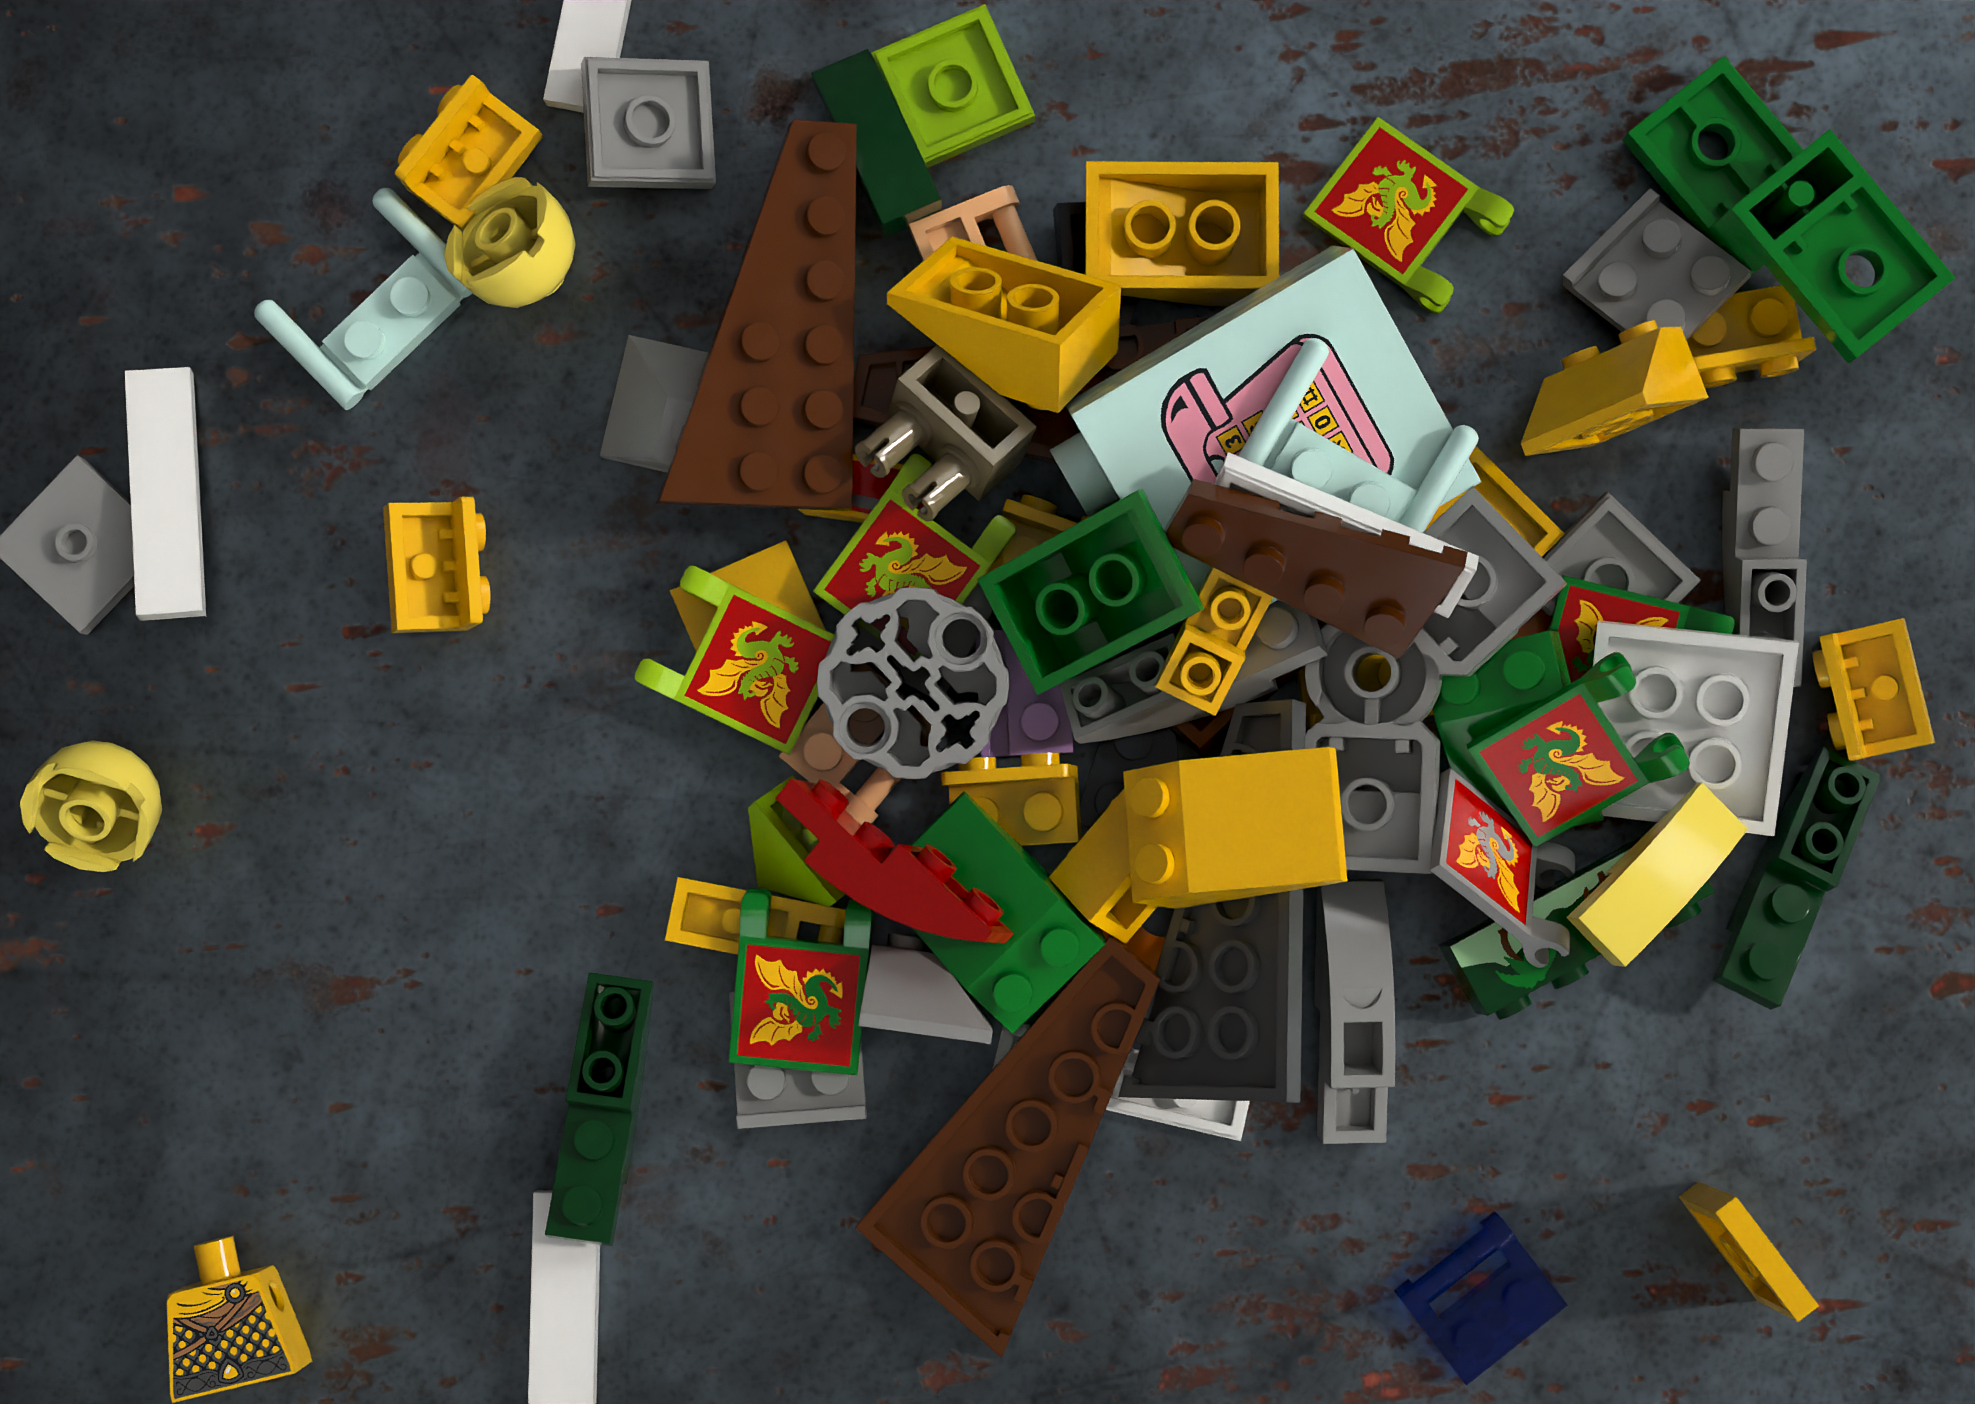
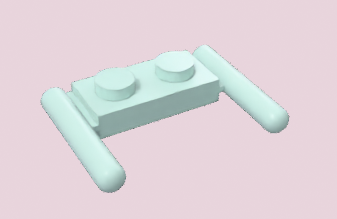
M387 187L379 189L374 194L373 205L419 253L408 258L322 340L324 344L320 348L274 301H261L254 310L255 318L345 410L353 408L368 389L372 390L461 305L460 301L463 298L472 294L471 291L447 271L444 257L446 244L391 188Z
M1317 338L1307 339L1238 456L1423 533L1478 443L1477 432L1466 425L1457 426L1418 490L1413 489L1292 419L1293 414L1329 355L1328 346L1322 340Z

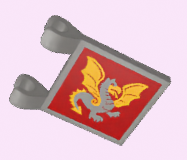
M1451 768L1442 772L1439 784L1430 871L1521 941L1525 958L1531 965L1537 968L1546 966L1549 962L1548 948L1557 950L1561 956L1569 955L1570 933L1567 928L1552 921L1533 917L1532 914L1535 884L1542 889H1548L1553 886L1555 877L1553 869L1562 871L1568 878L1573 877L1575 874L1574 853L1565 846L1548 841L1534 847L1516 820Z

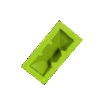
M792 775L748 807L757 887L831 907L846 894L830 884L804 862L805 858L820 840L775 799L791 778L796 779Z

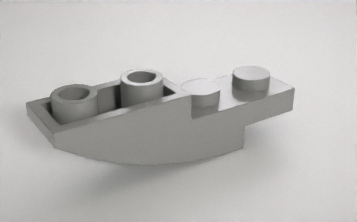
M1733 428L1730 490H1723L1722 502L1725 615L1731 616L1734 619L1735 624L1732 634L1798 641L1799 647L1794 687H1801L1807 559L1799 557L1804 429Z
M1280 600L1270 604L1245 650L1246 658L1218 712L1278 690L1276 677L1327 656V649L1317 618ZM1172 633L1060 684L1075 741L1083 744L1143 734L1212 715L1155 687L1177 635Z
M1381 878L1348 879V882L1317 886L1314 1005L1320 1011L1317 1137L1322 1144L1386 1143L1388 1087H1395L1396 1047L1394 977L1384 881Z

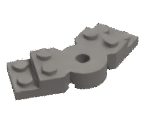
M1473 486L1423 532L1426 535L1479 556L1477 570L1449 618L1433 612L1400 659L1326 624L1320 631L1328 655L1305 666V680L1309 696L1319 712L1324 716L1319 723H1316L1306 732L1305 749L1320 747L1336 748L1347 870L1433 873L1430 871V861L1439 793L1440 740L1422 721L1430 713L1438 699L1442 677H1470L1514 637L1522 625L1567 585L1566 581ZM1371 655H1382L1388 660L1391 667L1390 680L1382 689L1368 692L1358 681L1357 672L1359 665L1365 658Z

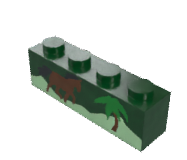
M1645 834L1575 871L1573 877H1564L1554 882V885L1550 888L1534 893L1532 916L1561 924L1567 928L1570 933L1569 955L1564 957L1557 950L1548 948V964L1537 968L1531 965L1525 958L1521 941L1491 918L1438 945L1475 1013L1489 1016L1495 1012L1498 1020L1505 1019L1530 1006L1533 1001L1529 993L1551 982L1554 989H1559L1589 973L1585 963L1601 955V953L1566 917L1609 876L1606 872ZM1708 880L1666 925V928L1677 926L1695 917L1702 911L1697 902L1715 893Z

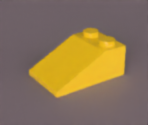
M1086 161L1085 275L1121 285L1122 296L1201 306H1231L1279 277V162Z
M950 237L887 292V304L999 395L1024 402L1037 410H1049L1059 413L1118 353L1121 285L957 237Z
M1651 320L1621 332L1618 335L1621 345L1601 354L1598 347L1593 346L1563 358L1561 363L1564 370L1544 378L1521 441L1525 456L1593 447L1709 398L1681 326L1658 328L1656 321Z
M1320 747L1179 760L1123 772L1132 902L1180 909L1348 882L1336 748Z

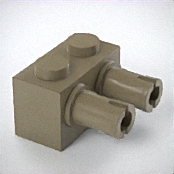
M936 345L898 378L886 415L888 420L868 438L859 442L855 446V453L864 467H867L873 460H876L877 463L871 467L870 472L878 478H884L890 472V469L916 446L925 451L935 463L912 484H908L902 490L904 502L912 511L920 503L925 505L918 511L917 516L925 521H932L938 512L963 489H966L978 501L986 496L1021 464L1037 426L1004 396L999 395L939 345Z

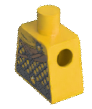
M226 1236L193 1246L201 1282L186 1285L169 1293L167 1298L169 1378L172 1403L295 1374L312 1362L310 1350L274 1265L241 1272L233 1236Z

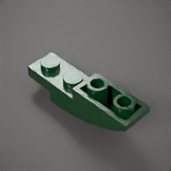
M1824 746L1817 751L1776 821L1775 836H1768L1739 896L1726 927L1732 933L1712 981L1770 1010L1781 1006L1825 894L1836 888L1839 884L1881 778L1880 774L1854 761H1849L1848 758Z
M590 972L588 974L565 1099L568 1103V1110L545 1230V1236L549 1238L613 1246L623 1184H627L648 1045L653 981Z

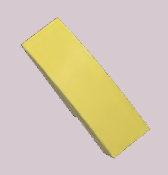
M1699 782L1606 872L1609 876L1566 918L1612 965L1626 967L1705 884L1748 829L1702 782Z

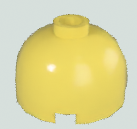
M514 177L497 183L476 197L467 207L469 211L476 210L475 216L466 225L464 231L462 232L454 225L448 235L444 253L447 271L469 291L486 303L510 308H519L540 301L554 293L564 281L571 266L575 250V239L569 216L560 203L541 184L537 182V186H533L526 178Z
M92 740L61 748L35 771L26 785L20 801L24 826L29 834H31L35 827L39 834L48 841L44 850L49 855L77 869L97 872L117 870L122 861L133 858L134 862L141 857L152 839L162 812L158 781L149 766L132 751L114 743Z

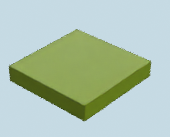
M986 4L871 52L927 168L1035 122L1034 111Z

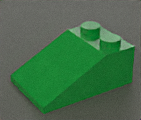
M1143 489L1135 491L977 579L1037 695L1205 609Z
M1549 630L1509 640L1470 677L1443 676L1438 699L1432 708L1450 768L1514 820L1516 819L1467 750L1466 744L1571 684L1559 632ZM1602 810L1574 826L1604 820Z
M964 791L910 846L924 848L926 844H929L946 855L957 867L952 876L969 892L974 887L991 897L1004 912L999 920L1014 934L1006 943H989L952 939L912 929L959 983L1013 1034L1106 943L1102 929L1089 922L1049 879L1051 874Z

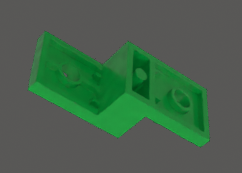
M1725 56L1630 130L1622 139L1699 232L1751 270V275L1766 265L1847 363L1858 358L1956 278L1831 129L1803 150ZM1705 131H1713L1720 134L1728 146L1727 157L1723 160H1712L1704 156L1698 147L1699 134ZM1857 255L1864 257L1872 264L1875 278L1870 287L1857 286L1848 279L1845 272V263L1849 256Z

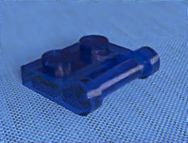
M1495 1211L1479 1222L1482 1227L1480 1231L1413 1283L1407 1279L1393 1290L1465 1385H1468L1568 1306L1520 1244L1509 1226ZM1499 1250L1507 1262L1437 1316L1429 1304Z

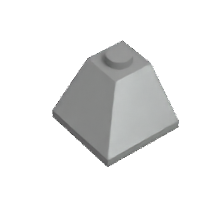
M628 335L600 457L668 473L680 432L686 422L698 388L697 384L708 352Z
M888 933L887 945H872L858 1026L991 1044L992 1023L969 992L959 983L932 951L925 950L926 944L920 937Z

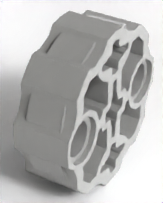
M923 587L899 588L896 593L882 596L871 602L859 603L836 625L837 633L829 646L825 659L819 663L817 677L818 697L824 702L828 717L833 725V737L855 760L863 759L874 766L887 770L896 778L925 779L931 773L949 768L957 763L966 764L990 742L991 731L998 720L1002 707L1008 701L1010 685L1009 668L1004 664L1000 648L994 637V628L976 608L965 606L952 598L941 595L936 589ZM889 615L890 621L885 625L886 628L880 634L882 641L885 643L882 650L879 651L875 646L871 645L853 654L851 648L856 644L855 641L861 634L856 626L859 619L862 618L865 622L872 623ZM901 617L909 618L907 639L922 654L917 660L898 641L901 630ZM954 620H969L980 631V646L976 652L969 656L954 655L947 649L944 643L945 629ZM891 655L903 667L906 666L913 672L922 666L928 670L931 676L926 680L925 686L930 692L929 695L939 705V708L934 707L926 697L923 698L916 692L908 697L901 693L899 687L905 680L900 673L901 670L890 659ZM873 662L892 683L886 687L873 671H852V664ZM943 676L957 693L975 692L978 693V700L955 702L937 681ZM911 705L932 725L928 736V746H921L923 725L908 710ZM868 708L880 714L885 725L884 735L881 740L876 743L867 744L860 742L853 736L850 730V720L856 710ZM974 711L980 713L975 718L974 724L970 729V735L974 739L972 743L967 745L964 741L958 739L952 744L948 743L944 748L938 746L948 729L947 723L943 720L945 716L951 714L955 719L959 720L966 714L969 716Z

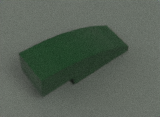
M866 49L812 72V79L831 122L857 124L856 178L867 196L884 237L908 228L912 222L942 211L941 197L901 111L869 50Z

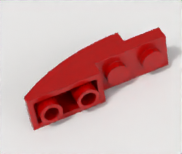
M791 778L775 798L820 840L805 858L804 862L830 884L856 902L893 921L923 932L952 939L1006 943L1014 934L999 920L1004 912L991 897L974 887L969 892L952 876L957 867L946 855L929 844H926L924 848L898 844L895 847L892 840L873 824L866 821L862 825L858 823L845 810L850 804L848 799L830 783L819 779L817 783Z

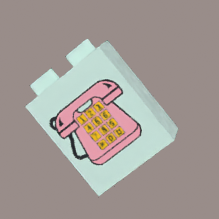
M1339 246L1327 248L1071 399L1066 408L1080 432L1050 449V452L1088 517L1135 491L1143 489L1163 530H1165L1168 521L1193 479L1213 484L1228 452L1236 456L1239 455L1304 342L1310 338L1322 340L1328 346L1329 355L1293 414L1292 419L1413 489L1418 490L1453 429L1353 248ZM1469 458L1440 506L1469 490L1472 486L1474 487L1481 483ZM1173 548L1196 593H1198L1211 566ZM1273 597L1270 604L1277 601L1278 599Z

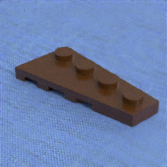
M1193 479L1164 530L1173 548L1398 659L1402 657L1462 573L1468 554L1467 551L1445 545L1442 553L1409 545L1411 536L1382 529L1379 537L1341 526L1342 518L1315 511L1314 516L1309 517L1281 511L1279 501Z

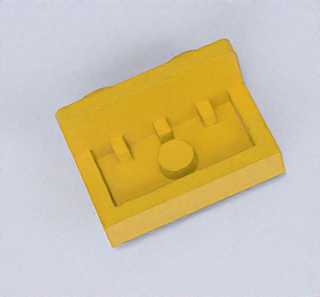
M471 75L462 86L459 84L455 85L444 95L437 109L438 117L424 135L417 134L406 143L398 157L399 166L395 170V175L409 192L450 223L456 225L462 232L469 221L475 216L476 210L469 211L467 209L473 200L495 184L511 179L544 138L539 129L493 96L485 84L474 75Z
M459 497L453 502L388 503L383 507L392 633L468 631L483 622V614H487L490 608V586L487 577L480 576L478 551H483L485 547L486 526L483 515L475 513L474 497Z
M1904 618L1820 636L1822 650L1812 652L1813 663L1820 687L1822 689L1832 688L1837 712L1828 713L1827 718L1831 738L1837 751L1846 749L1849 761L1935 743Z

